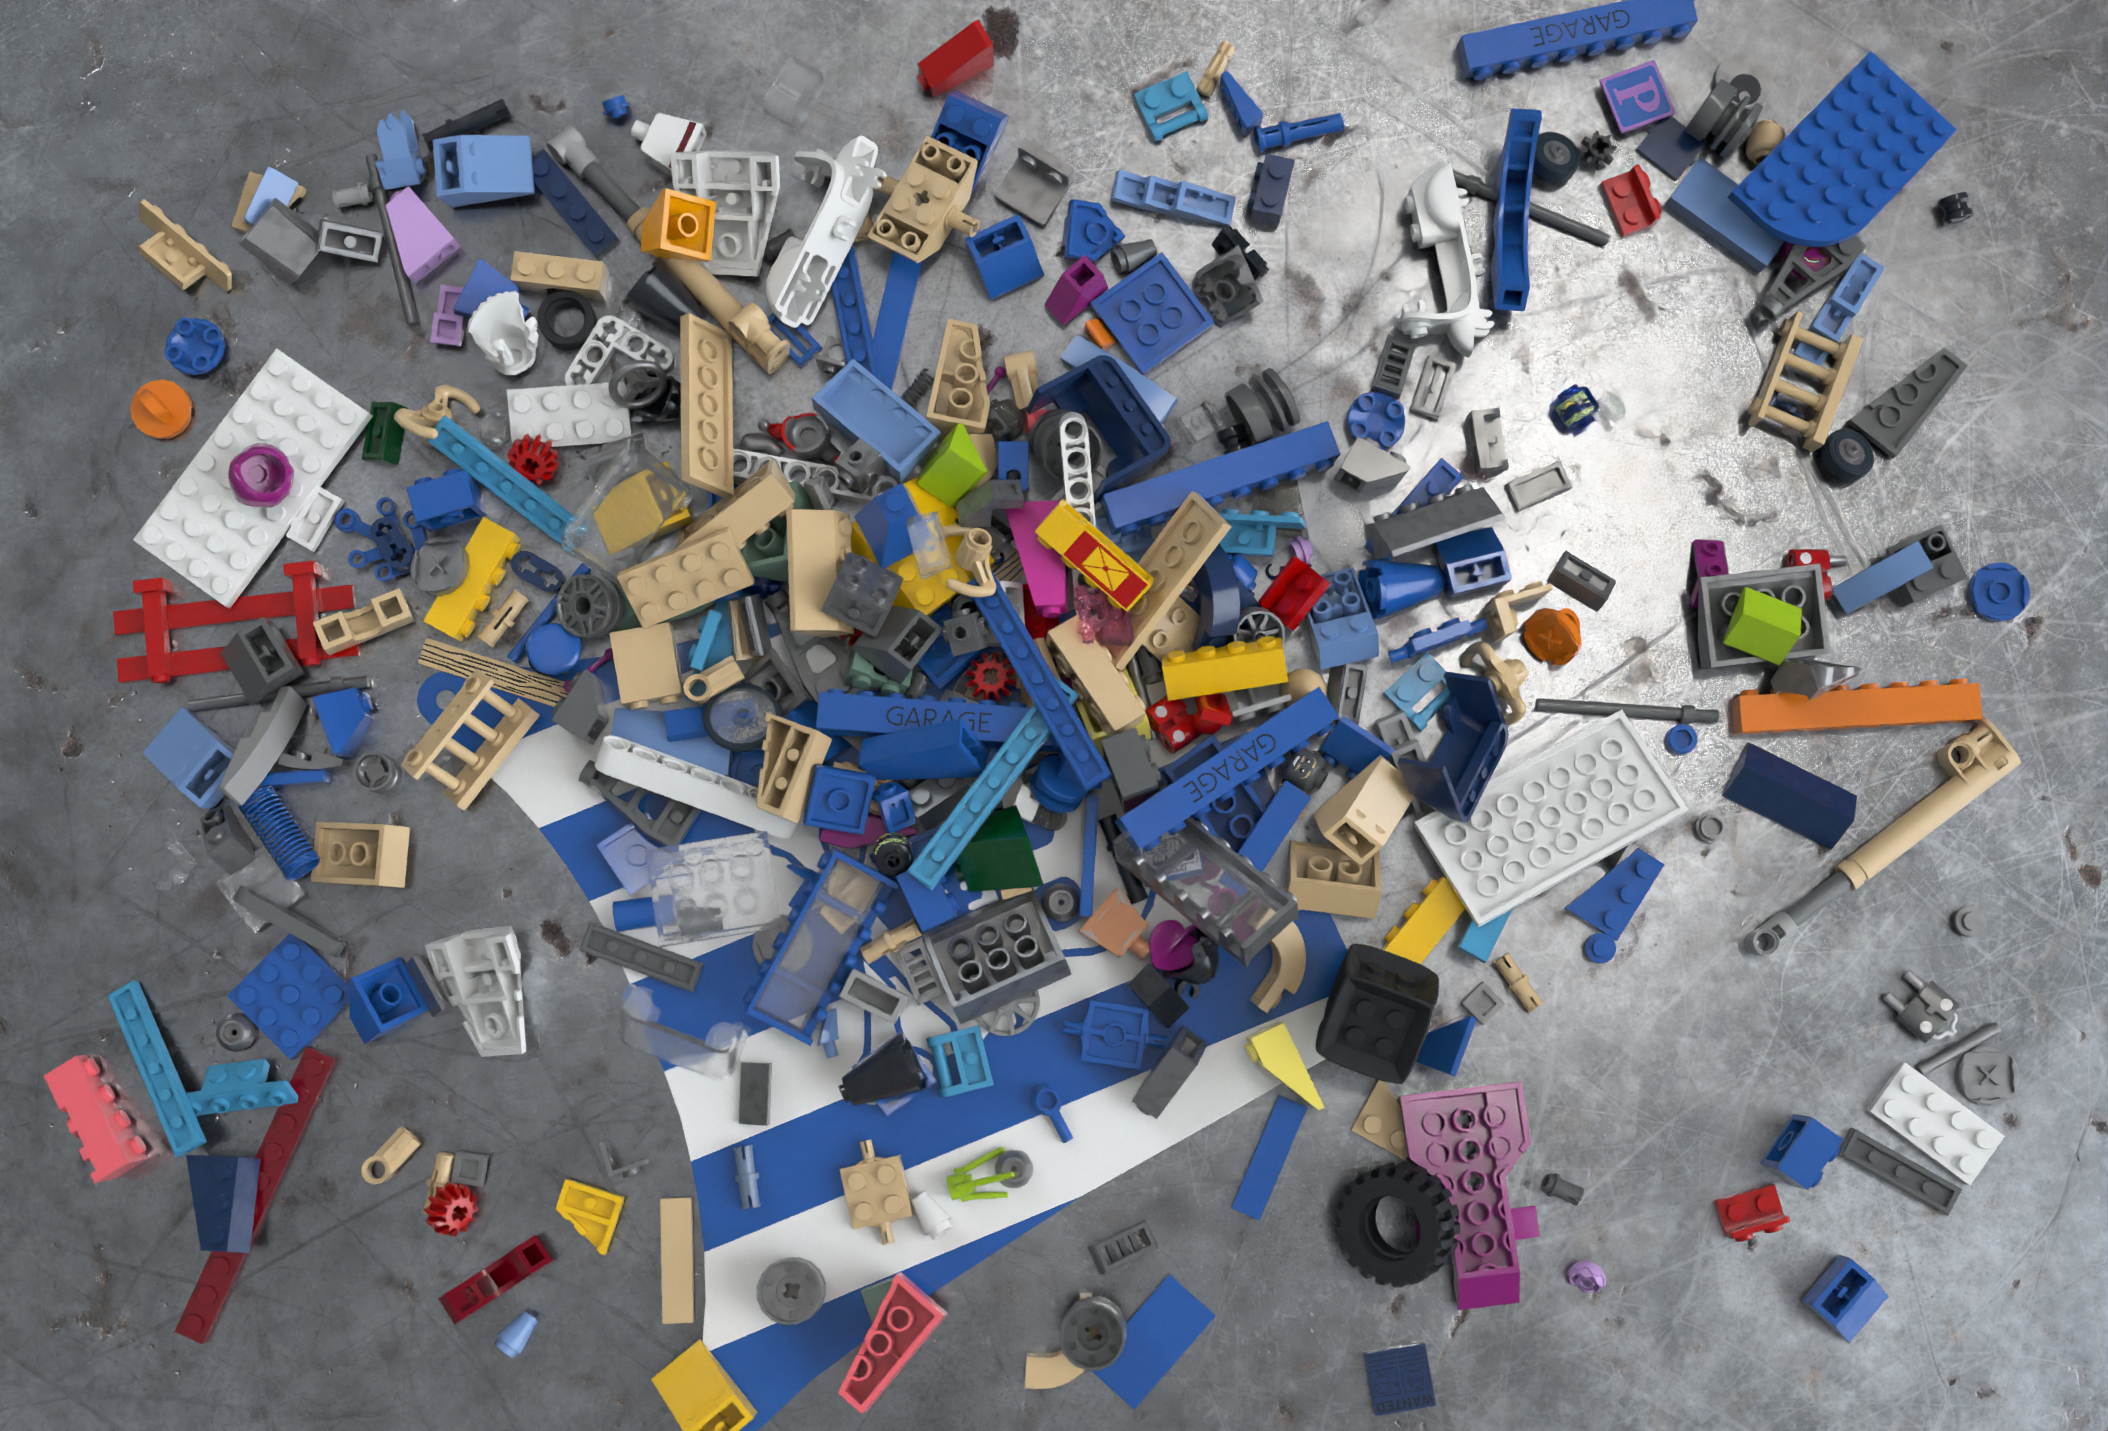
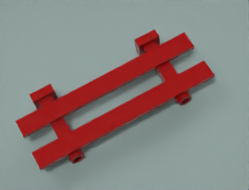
M315 561L283 564L284 576L292 580L293 591L238 597L229 609L217 600L167 605L166 595L174 594L172 581L163 577L133 581V593L142 596L143 608L113 611L114 632L116 636L145 633L147 655L117 658L118 682L151 680V683L170 682V677L230 671L221 655L226 646L170 652L169 630L259 620L262 617L270 619L295 616L297 638L285 639L298 663L302 662V666L320 665V660L360 656L359 644L329 655L324 651L313 625V622L319 620L318 613L355 609L354 586L351 584L316 588L315 578L323 577L322 565Z

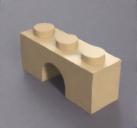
M514 251L510 280L520 290L547 293V288H557L574 291L581 294L584 298L605 300L609 270L603 261Z
M398 588L371 599V603L361 609L348 613L340 611L313 622V625L324 651L332 655L415 622V619L404 593Z

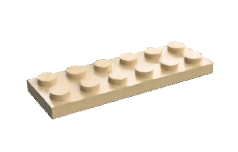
M687 313L680 317L681 480L727 498L734 495L732 336L727 331Z
M1194 491L1189 494L1138 562L1143 569L1154 577L1151 587L1128 612L1123 608L1118 609L1108 602L1102 610L1100 618L1091 625L1095 632V639L1100 646L1104 645L1108 649L1112 657V664L1120 670L1125 668L1232 527L1201 495Z

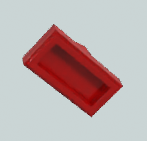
M1215 693L1194 697L1197 712L1194 715V725L1199 732L1205 735H1213L1223 725H1230L1232 714L1225 694Z

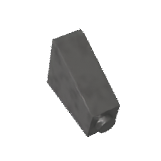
M1183 1025L1137 1090L1132 1100L1142 1113L1157 1119L1198 1065L1208 1042Z

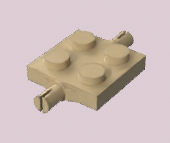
M872 1139L859 1142L863 1160L856 1165L839 1170L853 1230L867 1226L879 1227L882 1245L895 1242L891 1224L898 1219L913 1216L914 1212L901 1155L887 1158L875 1157Z

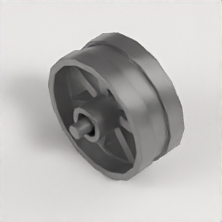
M1257 606L1247 607L1240 611L1237 633L1247 636L1244 640L1245 643L1256 642L1262 637L1276 633L1275 638L1282 637L1284 645L1285 628L1277 616L1267 609ZM1263 614L1260 622L1256 626L1253 621L1252 615ZM1270 617L1276 627L1263 630ZM1245 619H1247L1249 624L1246 630L1239 628ZM1237 633L1228 635L1229 643L1237 641Z

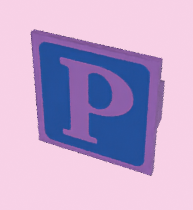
M1655 60L1599 80L1621 134L1676 114Z

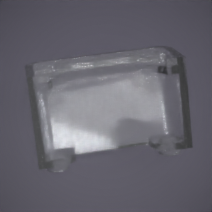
M629 438L566 524L562 532L560 547L621 586L617 579L618 572L638 564L639 556L671 512H675L679 508L684 510L693 497L690 494L692 488L644 447Z
M639 984L627 985L620 1007L619 1034L623 1044L713 1080H726L733 1075L752 1027L736 1022L735 1025L725 1022L718 1023L711 1028L706 1041L657 1023L662 1009L656 1007L652 1002L651 994L653 990Z

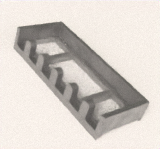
M1188 817L1183 821L1186 827L1172 836L1167 831L1158 837L1161 843L1146 853L1143 848L1134 852L1123 834L1113 841L1116 861L1246 968L1252 957L1293 920L1299 919L1296 897L1290 891H1283L1278 887L1269 874L1266 872L1261 873L1254 868L1251 861L1245 855H1238L1222 837L1217 838L1210 833L1207 826L1200 820L1195 821L1192 817Z

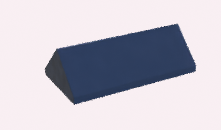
M1750 742L1746 743L1722 794L1723 797L1830 850L1833 849L1853 823L1857 795Z

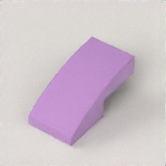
M440 286L437 313L434 312L431 343L461 346L468 318L455 314L453 308L464 289L463 287Z

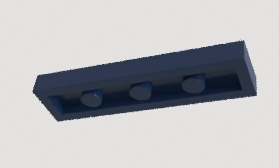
M544 148L532 157L534 184L595 258L619 241L614 232Z

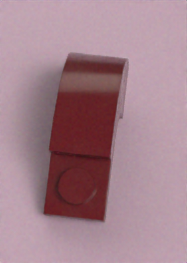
M534 1235L438 1299L455 1325L550 1263L552 1259L537 1235Z

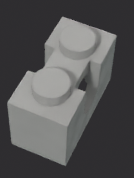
M857 969L852 970L839 997L892 1024H896L910 997Z

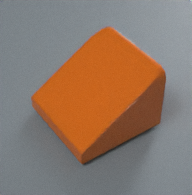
M1100 318L1085 322L1084 332L1093 344L1105 351L1117 344V341Z

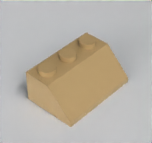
M1290 840L1284 890L1290 891L1296 897L1298 910L1375 919L1382 893L1380 852L1377 851L1364 864L1359 865L1337 846Z

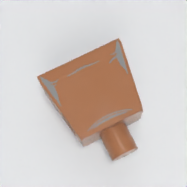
M1117 887L1078 931L1119 958L1127 949L1141 960L1150 952L1149 942L1140 935L1147 928L1148 924Z

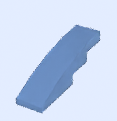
M1118 170L1115 174L1110 200L1168 216L1230 226L1236 197L1185 181L1175 183L1153 175L1146 178L1127 171Z
M1860 253L1841 277L1807 330L1837 343L1851 319L1860 310L1885 267ZM1800 341L1792 354L1822 366L1829 353Z
M1076 334L1060 356L1061 361L1074 369L1099 355L1112 357L1162 424L1178 402L1177 398L1126 363Z

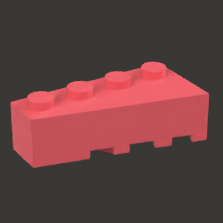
M87 1055L74 1056L44 1075V1078L59 1110L64 1113L68 1112L70 1116L67 1118L66 1124L70 1133L81 1139L83 1143V1148L79 1152L84 1161L87 1162L89 1160L92 1163L95 1171L90 1175L95 1184L117 1179L149 1158L145 1153L146 1146L139 1136H135L129 1127L131 1121L128 1115L122 1109L119 1110L114 1101L115 1094L112 1088L101 1080L98 1074L100 1069L97 1063L91 1057L88 1058Z
M902 1272L896 1273L878 1314L864 1338L865 1340L838 1392L861 1414L868 1411L948 1314Z

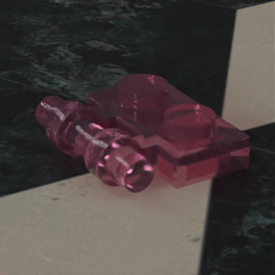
M1084 585L1075 588L1074 607L1079 613L1077 628L1078 633L1082 635L1083 644L1094 643V633H1100L1101 643L1106 645L1130 646L1134 642L1130 610L1127 612L1123 608L1118 609L1108 601V595L1100 588L1094 590V595H1088L1087 587ZM1090 609L1097 610L1098 619L1091 618Z

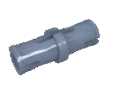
M753 1145L744 1146L746 1159L743 1158L742 1146L733 1148L738 1174L735 1175V1182H739L741 1209L750 1208L749 1195L751 1196L752 1208L761 1206L756 1180L759 1179V1172H755Z

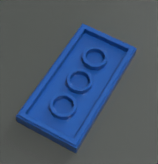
M1169 1273L1127 1321V1337L1120 1357L1111 1366L1092 1372L1131 1408L1135 1409L1216 1315Z

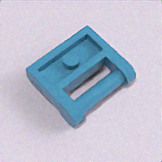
M1188 71L1134 93L1133 98L1154 142L1163 139V135L1195 121L1201 123L1209 119L1207 110L1199 98ZM1190 104L1193 109L1160 124L1155 120Z
M1428 652L1383 693L1398 710L1402 709L1405 711L1408 721L1420 732L1427 727V722L1443 708L1444 704L1451 697L1444 679L1446 671ZM1441 682L1446 688L1417 714L1412 707L1435 685Z
M979 1025L926 1038L928 1047L932 1048L941 1088L938 1089L940 1098L994 1085ZM952 1042L962 1082L960 1084L953 1085L943 1046L944 1043Z

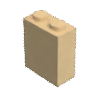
M666 622L655 624L645 629L639 627L609 633L622 705L625 707L630 706L631 710H641L648 708V703L660 701V705L674 704L678 702V697L685 696L673 625Z

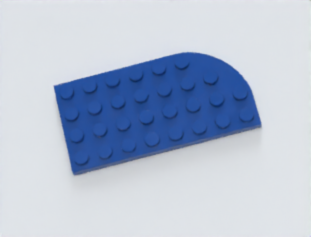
M1870 51L1727 198L1761 229L1778 239L1811 247H1823L1842 243L1861 232L1957 129Z

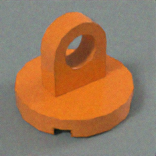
M163 379L150 381L141 386L133 396L130 406L131 418L136 427L147 436L155 439H171L183 433L192 418V401L187 392L176 383Z
M1544 608L1537 610L1526 620L1524 640L1537 658L1542 661L1546 659L1552 661L1553 665H1563L1570 662L1579 653L1582 645L1579 632L1580 621L1573 610L1563 608L1558 611Z

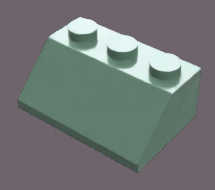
M798 481L789 482L795 492V502L792 503L794 505L793 509L814 510L805 488ZM777 515L769 521L770 526L762 534L756 536L754 533L747 538V544L740 551L753 576L786 581L789 580L787 516L785 515L780 518Z

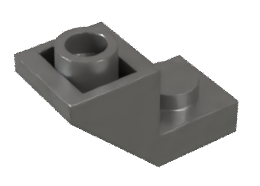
M989 480L957 502L956 509L960 527H990L993 508H1023L1024 496L1020 480Z

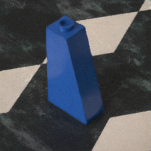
M956 719L864 738L858 760L862 769L869 774L876 775V780L978 778L986 768L988 751L963 720Z

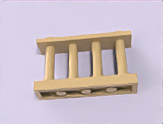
M1797 311L1789 319L1785 318L1779 328L1778 334L1781 335L1759 396L1755 397L1750 404L1748 413L1751 414L1748 425L1755 426L1764 417H1767L1802 432L1803 437H1806L1802 448L1814 452L1825 443L1863 338L1852 334L1844 342L1836 343L1799 327L1803 313ZM1796 338L1833 354L1832 357L1835 358L1833 367L1826 369L1789 353L1793 339ZM1784 364L1823 380L1822 383L1826 385L1823 394L1815 395L1780 380L1779 376ZM1774 390L1813 406V410L1816 411L1813 420L1807 422L1770 406L1769 402Z
M476 669L465 680L460 691L418 744L408 752L401 764L417 780L426 772L448 788L443 794L464 811L540 716L521 699L518 698L511 705L491 691L490 688L495 682L479 669ZM481 699L505 715L494 729L470 714ZM462 723L486 739L476 753L471 752L451 738ZM443 747L467 763L457 777L452 776L432 762Z

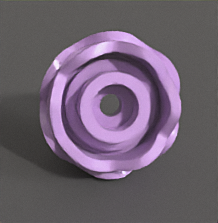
M1577 1262L1567 1272L1570 1284L1579 1286L1585 1293L1593 1291L1600 1293L1602 1287L1606 1286V1278L1602 1268L1593 1262Z

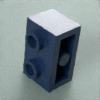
M1266 153L1264 162L1257 163L1254 179L1259 180L1257 191L1251 190L1247 204L1248 208H1252L1250 220L1279 226L1295 160Z

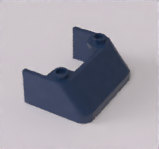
M1099 355L1036 389L1026 409L1030 415L1053 402L1057 409H1068L1079 414L1086 411L1117 455V458L1113 459L1106 468L1107 478L1101 481L1093 495L1094 505L1101 501L1103 494L1131 485L1159 461L1171 445L1168 433L1116 360L1107 355Z
M1446 671L1444 679L1451 697L1442 708L1441 715L1445 721L1447 731L1430 763L1400 758L1398 765L1411 795L1449 819L1466 823L1471 818L1507 746L1508 728L1490 678Z

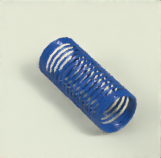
M264 786L255 790L243 805L238 806V809L245 815L253 831L256 832V836H259V840L265 845V849L271 854V858H274V862L280 867V871L283 872L286 880L298 879L313 870L320 863L321 857L313 850V846H310V842L307 841V837H304V833H301V829L298 828V824H295V820H292L293 816L289 815V811H286L287 807H284V803L280 802L281 798H277L278 794H276L275 789L272 786Z

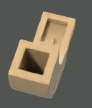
M1262 902L1247 924L1257 931L1276 913ZM1293 921L1269 942L1273 956L1271 968L1249 999L1266 1013H1268L1270 1008L1278 1005L1284 989L1295 995L1303 979L1306 966V950L1302 935Z
M1079 1293V1300L1092 1297L1091 1293ZM1095 1325L1093 1328L1087 1326L1090 1329L1088 1334L1090 1337H1094L1096 1334L1101 1336L1099 1325ZM1062 1349L1053 1353L1027 1352L1025 1388L1048 1389L1058 1387L1077 1378L1085 1370L1074 1366L1064 1356Z

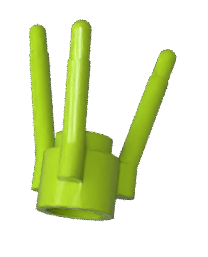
M999 1147L963 1167L953 1169L954 1175L946 1177L951 1199L961 1198V1201L965 1202L975 1199L1007 1198L1009 1195L1007 1192H971H975L977 1186L1013 1178L1014 1172L1001 1173L976 1180L973 1179L971 1173L966 1174L970 1170L1003 1153L1004 1148Z

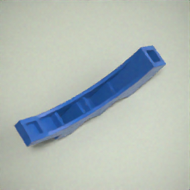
M1511 108L1503 152L1499 156L1495 176L1497 203L1492 223L1495 246L1490 265L1495 309L1525 311L1529 295V204L1536 144L1542 120L1541 110Z

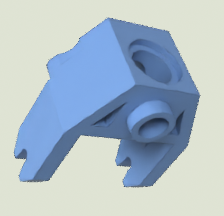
M405 110L400 111V120L394 116L393 112H390L386 121L385 119L379 121L376 130L382 157L375 164L384 190L420 184L424 180V175H427L424 158L420 156L412 118Z

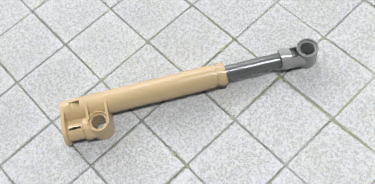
M568 125L547 142L548 150L559 163L563 165L567 163L580 178H586L627 221L626 228L641 242L643 222L650 210L647 207L640 208L599 165V159L586 148V142L574 127ZM661 257L690 294L767 374H772L784 364L789 357L790 343L787 340L781 341L771 331V325L768 323V319L760 307L753 302L743 307L700 261Z
M1983 717V719L1977 720V727L1969 733H1962L1951 743L1942 746L1938 751L1937 759L1940 766L1950 777V780L1859 848L1847 860L1838 864L1835 867L1836 874L1786 912L1779 911L1760 927L1749 931L1745 937L1746 949L1756 956L1774 954L1780 945L1799 932L1798 927L1847 889L1850 888L1853 891L1858 889L1865 883L1864 881L1871 879L2021 764L2019 756L1996 726ZM1953 749L1960 753V761L1958 763L1951 757ZM1760 934L1765 935L1768 940L1767 947L1764 950H1761L1757 945V938Z

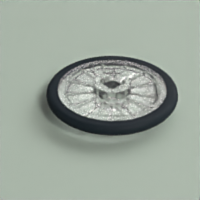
M737 684L709 700L704 711L703 723L708 736L717 745L731 751H752L763 747V740H766L768 725L765 722L766 712L783 718L782 707L779 701L774 699L775 696L770 691H764L762 687L753 684Z

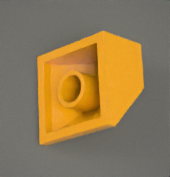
M667 188L662 189L643 222L640 252L669 259L711 261L716 202Z

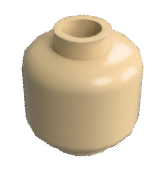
M1772 120L1759 121L1746 138L1747 158L1754 162V164L1759 165L1785 139L1784 128Z

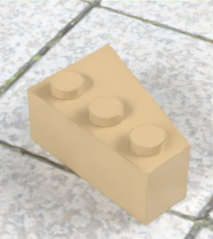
M766 712L765 722L768 723L766 740H763L762 750L765 751L763 769H760L756 807L774 816L798 824L808 799L815 764L822 765L832 739L815 729Z

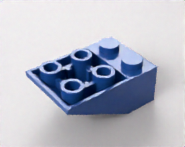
M954 91L947 96L931 138L978 161L971 191L972 195L999 142L1009 115L959 91Z

